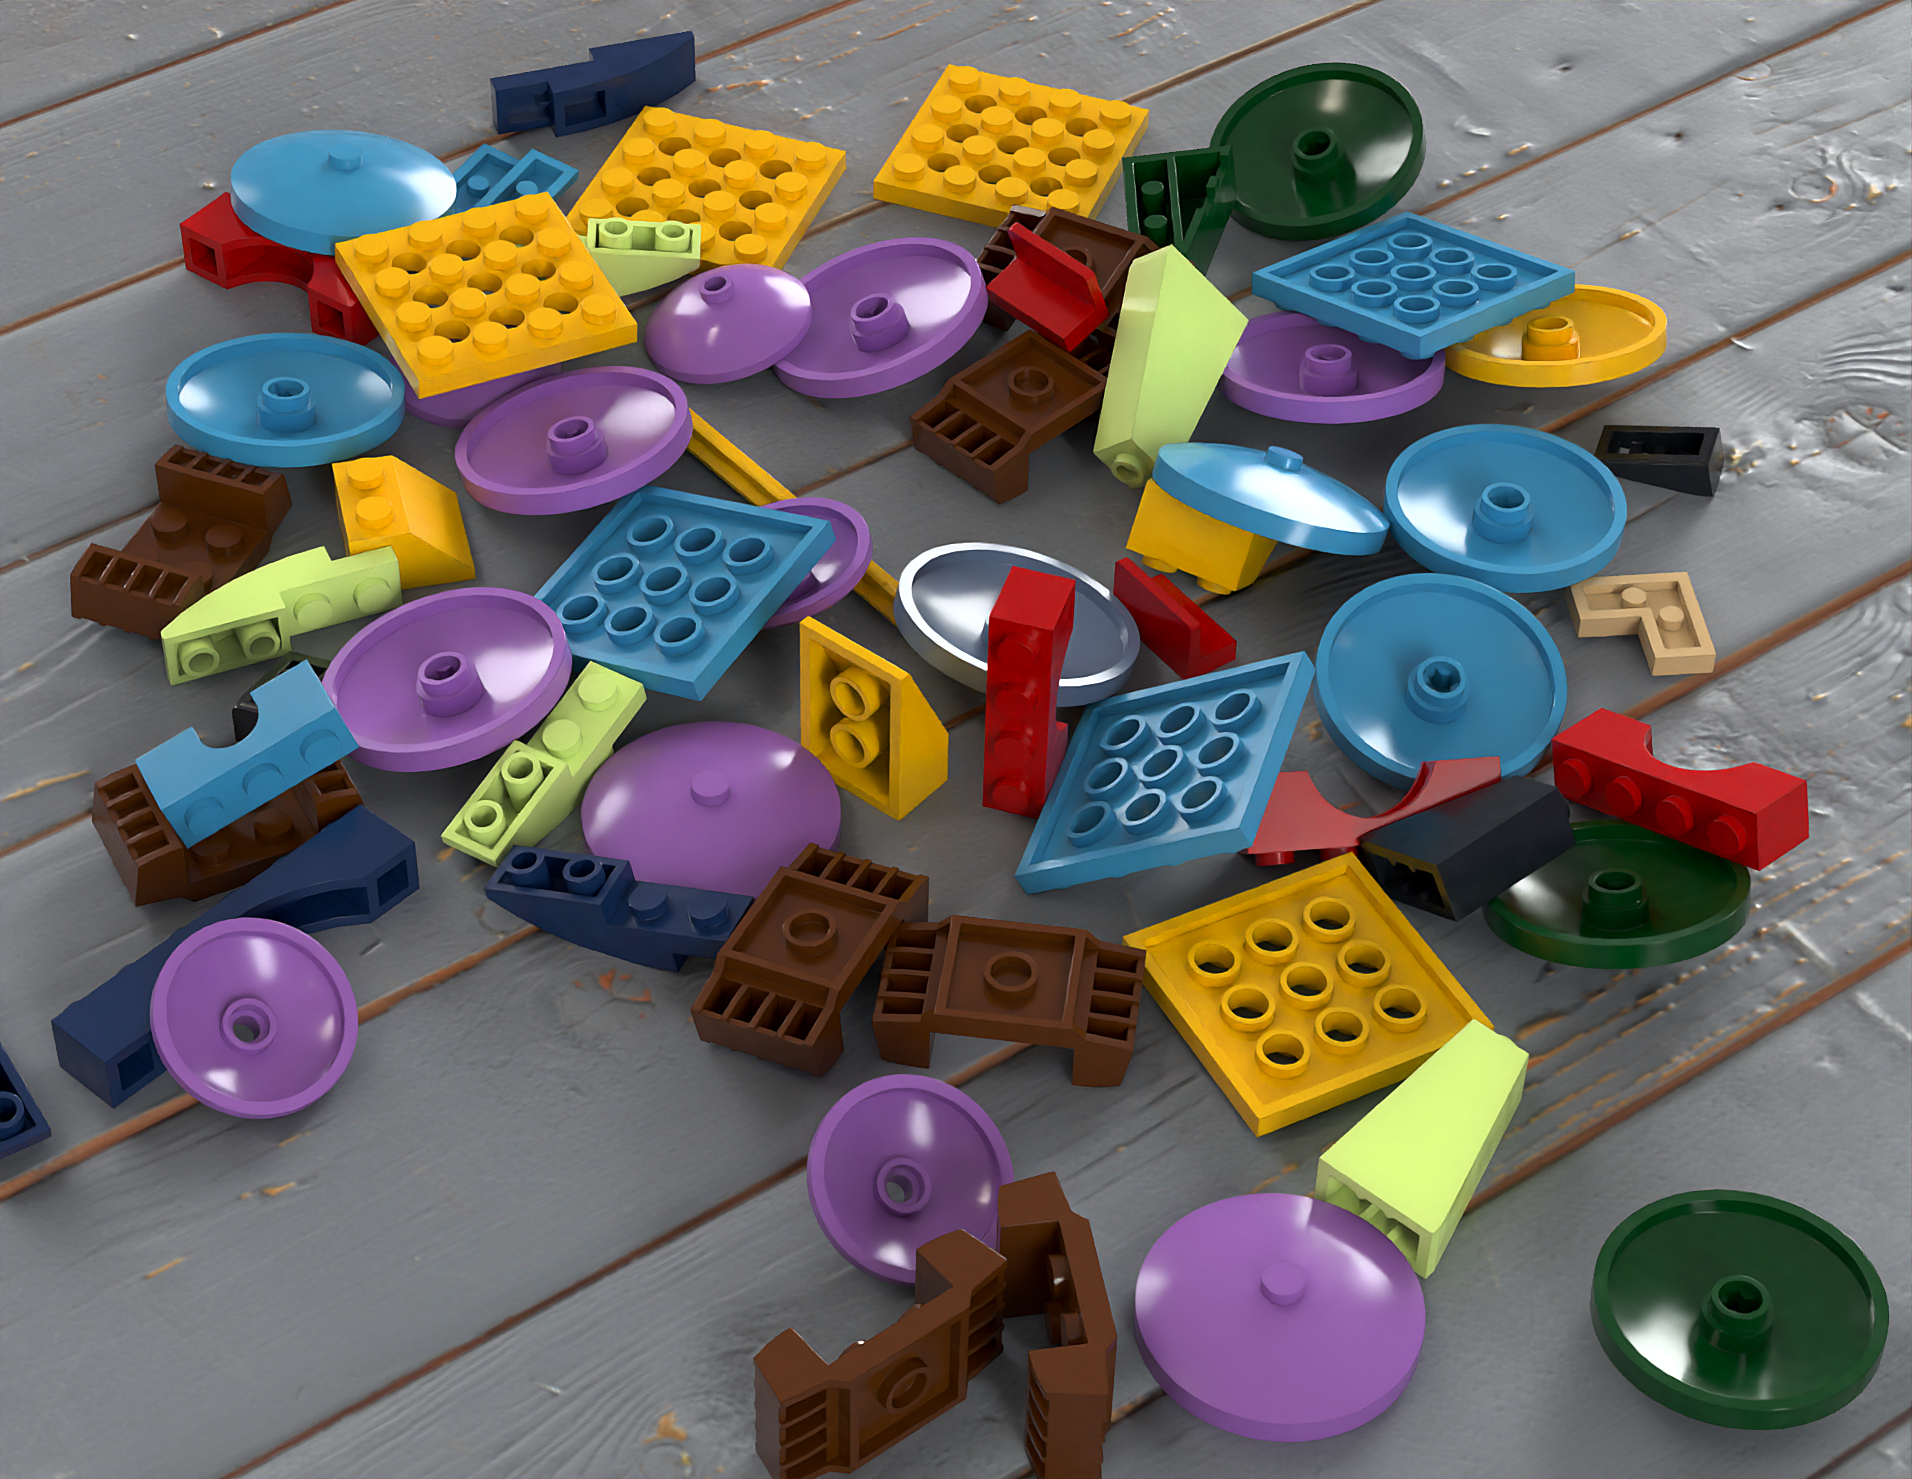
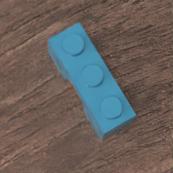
M307 659L250 692L258 707V721L252 732L239 743L226 748H211L204 745L193 727H190L135 760L160 810L187 849L359 748L351 731Z

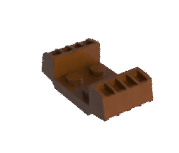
M1014 204L1010 209L1009 215L997 227L996 233L989 243L985 244L984 250L976 259L986 286L1017 258L1007 230L1015 222H1018L1095 273L1110 316L1090 335L1096 336L1100 345L1109 347V350L1113 352L1129 268L1134 259L1161 248L1146 236L1055 207L1043 211ZM1187 259L1196 268L1195 262ZM988 296L987 310L982 322L1007 332L1016 318L993 304Z
M1029 329L949 378L936 397L910 416L915 449L953 472L958 478H962L971 484L976 490H980L992 498L997 504L1009 501L1028 490L1029 454L1085 418L1098 426L1113 352L1109 350V347L1100 345L1088 335L1076 348L1068 353L1039 333Z
M175 444L155 464L160 503L123 549L118 551L91 543L70 574L72 617L95 621L102 626L109 625L123 629L126 633L133 632L144 635L154 641L156 639L162 640L160 631L178 615L211 592L234 579L254 571L267 555L274 533L292 506V500L283 473L263 470L254 465L249 466L237 463L232 459L215 457L206 452L193 451Z
M339 759L187 849L160 810L137 764L95 782L92 823L99 833L135 907L178 897L196 902L241 887L270 868L280 857L290 854L320 833L329 823L337 821L358 805H365Z
M810 842L789 867L780 866L717 953L712 974L690 1008L700 1040L722 1045L733 1051H741L757 1056L759 1059L770 1060L785 1065V1067L802 1070L822 1078L844 1052L840 1019L841 1009L883 949L886 950L889 939L900 923L928 922L929 877L903 872L894 866L890 868L872 863L870 859L862 860L851 857L842 851L834 852L820 848L818 844Z
M951 915L940 922H901L887 944L872 1018V1027L881 1059L901 1065L929 1069L936 1033L1074 1049L1072 1085L1120 1086L1133 1054L1147 950L1101 941L1087 929Z
M1053 1171L999 1186L996 1252L1008 1260L1004 1281L1007 1284L1003 1302L1006 1304L1005 1310H1003V1318L1044 1314L1049 1344H1061L1062 1346L1028 1351L1024 1446L1037 1479H1102V1443H1105V1434L1111 1428L1117 1333L1089 1219L1071 1210L1057 1175Z
M963 1229L944 1234L916 1249L915 1305L906 1310L896 1323L871 1339L860 1340L851 1344L841 1353L836 1361L828 1365L792 1327L786 1329L767 1343L753 1357V1365L755 1367L754 1407L756 1409L755 1449L772 1479H815L828 1472L851 1474L964 1401L967 1397L968 1382L1003 1353L1002 1331L1005 1325L1002 1321L1003 1310H1005L1006 1305L1003 1302L1007 1284L1004 1281L1008 1260Z

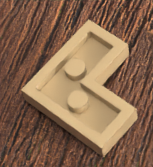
M1687 572L1589 577L1579 583L1566 587L1565 600L1578 638L1638 634L1652 676L1713 672L1716 652Z

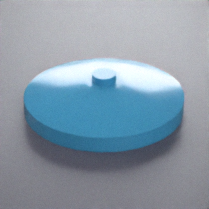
M311 130L271 138L243 153L235 162L231 172L230 199L234 212L239 219L263 237L298 250L335 256L334 244L356 239L366 234H376L409 226L419 221H429L455 214L457 186L452 173L439 159L410 143L360 131Z
M271 333L245 336L204 348L186 358L173 370L166 384L167 419L173 431L183 441L195 449L215 457L228 458L237 463L261 467L316 466L358 456L389 439L398 430L404 419L405 384L401 373L388 359L367 347L347 340L305 333Z
M1474 424L1432 433L1407 447L1396 458L1388 472L1383 512L1390 521L1389 531L1398 545L1410 557L1435 573L1472 579L1501 592L1532 593L1568 587L1602 570L1613 559L1621 545L1627 518V503L1623 489L1613 473L1599 459L1578 445L1558 436L1531 428L1504 424Z
M1170 443L1159 449L1152 470V478L1156 484L1184 504L1240 529L1307 549L1342 555H1372L1382 550L1390 527V521L1386 515L1367 499L1336 479L1302 464L1303 457L1280 447L1270 446L1268 451L1265 452L1219 443Z
M1441 573L1407 574L1392 577L1366 587L1345 602L1333 615L1321 637L1314 663L1316 671L1312 681L1315 704L1320 719L1332 740L1362 770L1388 785L1407 792L1416 779L1422 761L1500 756L1502 781L1516 775L1524 777L1540 763L1551 748V739L1558 733L1567 704L1568 688L1563 660L1557 646L1543 625L1530 611L1505 593L1481 582L1455 575Z

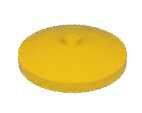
M1575 284L1574 293L1551 302L1547 308L1529 311L1513 318V321L1507 325L1492 327L1474 335V338L1470 341L1455 343L1444 348L1445 366L1456 373L1472 379L1517 387H1569L1608 381L1637 372L1651 365L1662 356L1667 347V318L1659 306L1639 295L1614 288Z

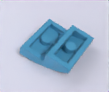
M484 143L452 174L457 186L455 214L472 208H482L518 199L524 195L539 194L547 191L556 202L578 180L579 170L533 148L519 160Z

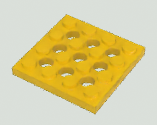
M949 64L874 179L873 199L995 228L1004 222L1014 204L1043 211L1055 207L1095 220L1123 172L1122 157H1131L1148 128L1149 109L1131 106L1119 100L1109 101L1079 94L1071 89H1056L1034 84L1018 77L1008 78L981 72L970 66Z
M645 105L566 216V219L578 236H587L588 218L608 219L617 217L630 221H678L684 224L701 225L700 268L688 273L693 276L711 269L734 264H760L782 270L846 170V151L826 147L817 142L799 141L774 135L764 130H751L725 124L716 119H703L673 112L668 108H655Z
M548 191L524 195L518 199L482 208H472L465 212L429 221H419L393 230L366 234L356 239L334 244L336 264L419 399L637 342V322ZM515 244H521V245H525V246H524V247H516ZM461 258H471L472 260L463 261ZM406 271H416L419 273L408 274ZM536 277L547 278V280L539 281ZM482 291H492L495 293L484 294ZM428 305H439L440 307L430 308ZM558 311H567L570 313L561 315V313ZM504 325H514L517 327L507 329ZM449 339H460L463 341L452 343Z
M1353 852L1125 935L1122 938V945L1147 950L1143 985L1257 1138L1407 1079L1473 1019L1492 1031L1495 1028ZM1323 919L1328 923L1343 925L1344 927L1336 930H1327L1318 927L1314 922ZM1267 941L1276 946H1285L1286 949L1271 952L1259 948L1256 944ZM1209 962L1216 967L1228 968L1229 970L1213 974L1201 970L1198 966ZM1359 963L1367 968H1377L1379 971L1371 974H1362L1353 971L1348 966ZM1302 985L1307 989L1320 990L1321 993L1315 996H1302L1293 992L1290 988ZM1244 1007L1249 1011L1262 1012L1264 1015L1258 1018L1247 1019L1235 1015L1232 1010ZM1393 1007L1402 1012H1412L1415 1016L1407 1019H1397L1387 1015L1383 1010ZM1337 1030L1343 1034L1355 1035L1357 1038L1352 1041L1340 1042L1329 1038L1325 1033ZM1278 1052L1286 1057H1296L1299 1061L1293 1064L1281 1065L1270 1061L1266 1056Z

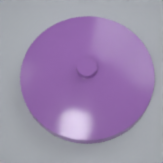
M906 237L869 244L829 260L800 279L808 291L812 304V322L800 344L786 357L772 365L775 375L787 387L796 392L819 398H851L870 395L900 386L928 373L961 349L973 336L984 318L988 305V292L976 259L963 247L949 241L926 237Z
M1284 310L1249 319L1216 388L1225 398L1244 409L1282 420L1322 424L1372 421L1410 411L1432 399L1444 383L1445 350L1443 348L1436 351L1435 355L1428 359H1408L1403 357L1400 351L1386 345L1364 342L1358 338L1357 334L1339 327L1320 325L1316 322V318L1297 311Z
M601 366L577 369L526 384L500 397L484 408L469 422L461 433L455 448V461L463 487L475 501L488 508L519 515H550L573 512L601 505L625 496L650 483L668 470L683 454L690 442L693 431L692 417L683 390L677 383L665 375L643 368L627 366Z
M463 588L414 600L371 622L351 638L337 653L325 672L322 684L359 745V748L347 754L350 758L364 765L387 771H432L464 764L493 753L512 743L514 739H518L536 726L556 705L569 682L572 671V653L560 619L541 600L531 595L505 588Z
M704 721L680 724L654 731L630 742L608 758L597 770L586 789L582 802L583 846L586 855L629 860L635 880L754 896L756 901L780 866L789 867L810 842L818 844L820 848L834 852L838 851L841 838L840 796L833 778L821 761L806 748L786 736L758 726L735 722Z
M1258 1193L1236 1196L1208 1204L1186 1215L1163 1233L1147 1254L1140 1269L1136 1284L1133 1319L1138 1349L1146 1367L1160 1387L1189 1413L1208 1424L1243 1437L1275 1442H1303L1324 1439L1356 1429L1380 1415L1398 1399L1411 1381L1420 1360L1425 1332L1426 1310L1420 1283L1412 1266L1397 1246L1372 1224L1348 1210L1314 1198L1291 1194Z

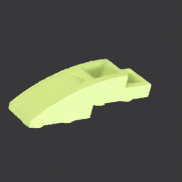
M617 217L608 219L588 218L587 236H578L619 297L649 290L674 281L700 268L701 225L684 224L678 221H630ZM515 244L516 247H524V246H525V245H521V244ZM536 277L539 281L547 280V278Z
M324 546L262 566L206 595L178 615L160 631L167 678L170 685L284 656L291 651L290 636L402 606L399 562L392 547L387 546L331 561Z
M590 661L527 745L514 739L442 833L443 843L496 868L500 866L513 845L527 847L536 845L554 830L584 799L591 779L604 762L614 754L612 745L647 700L643 684Z

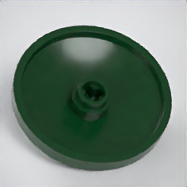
M1333 62L1311 64L1290 69L1274 75L1248 90L1222 116L1212 134L1208 148L1232 145L1237 200L1230 215L1233 220L1250 231L1266 237L1289 241H1310L1335 237L1361 228L1394 207L1407 194L1419 176L1426 155L1427 142L1419 107L1410 92L1400 82L1379 70L1367 66Z
M1622 819L1591 820L1570 823L1576 841L1575 846L1482 906L1483 917L1489 928L1501 940L1526 954L1550 962L1582 968L1639 969L1688 960L1705 954L1729 941L1741 930L1749 917L1751 909V879L1748 868L1744 865Z
M1711 1189L1680 1193L1650 1203L1632 1213L1613 1230L1601 1248L1593 1274L1590 1295L1592 1323L1596 1336L1612 1364L1630 1383L1652 1400L1670 1410L1704 1423L1743 1430H1775L1801 1426L1820 1420L1839 1411L1863 1392L1878 1370L1883 1356L1889 1327V1305L1881 1278L1871 1261L1851 1238L1821 1216L1801 1206L1769 1195L1740 1190Z

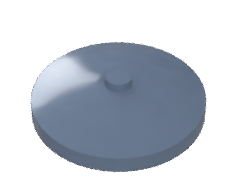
M957 543L936 547L921 553L912 559L903 570L893 602L894 618L901 634L909 645L933 667L975 690L986 693L989 615L1012 566L1076 580L1074 625L1062 667L1056 707L1080 706L1106 699L1122 689L1132 674L1140 649V634L1132 615L1107 588L1085 573L1063 562L1012 546L990 543Z

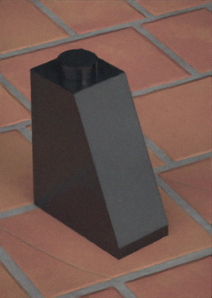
M1518 775L1370 831L1359 838L1371 876L1390 899L1454 922L1460 921L1576 845L1569 822L1570 809L1567 801L1559 792L1558 787Z

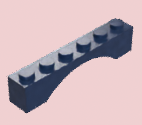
M362 804L337 821L329 823L313 838L290 854L280 857L270 868L238 890L227 894L217 905L188 925L174 931L164 942L135 962L121 968L111 979L82 999L68 1005L62 1013L53 1018L51 1025L60 1067L110 1107L116 1108L167 1071L153 1041L150 1026V1002L155 982L162 967L173 951L184 940L206 926L235 918L269 919L292 926L306 934L336 927L372 923L420 888L415 842Z

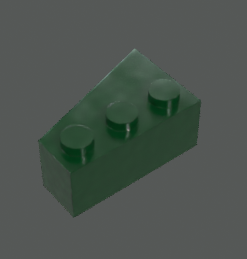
M1232 145L1122 157L1128 231L1148 237L1160 248L1172 244L1186 259L1195 262L1196 269L1205 277L1237 200Z

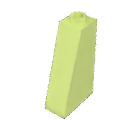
M1172 244L1134 259L1129 268L1093 453L1111 469L1112 474L1118 480L1127 484L1132 490L1145 486L1147 480L1152 479V470L1158 451L1162 446L1170 443H1188L1249 321Z
M1473 1019L1319 1157L1314 1199L1348 1210L1372 1224L1397 1246L1412 1266L1414 1272L1426 1279L1434 1272L1521 1101L1529 1053L1516 1046L1506 1036L1497 1034L1477 1020Z

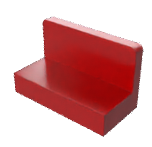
M1015 222L1007 231L1017 258L985 287L989 299L993 304L1070 353L1110 316L1096 275L1087 266L1023 225Z
M1128 557L1115 562L1113 595L1121 601L1132 615L1138 627L1140 641L1179 677L1185 680L1201 676L1235 660L1237 641L1162 573L1150 578Z

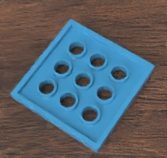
M1408 211L1252 273V294L1274 302L1277 308L1303 313L1316 318V322L1320 325L1342 328L1357 334L1358 338L1364 342L1386 345L1400 351L1403 357L1414 360L1431 358L1435 355L1436 351L1455 343L1470 341L1474 338V335L1495 326L1507 325L1513 321V318L1529 311L1547 308L1551 302L1575 291L1574 270Z
M645 485L621 498L534 597L548 605L560 619L572 653V672L581 674L588 663L592 661L642 683L645 689L701 701L833 545L836 537L828 520Z
M1305 651L1086 704L1014 876L1025 893L1029 895L1052 889L1063 890L1076 884L1109 877L1120 878L1132 872L1165 865L1176 866L1185 861L1221 853L1233 854L1242 849L1252 847L1316 671Z

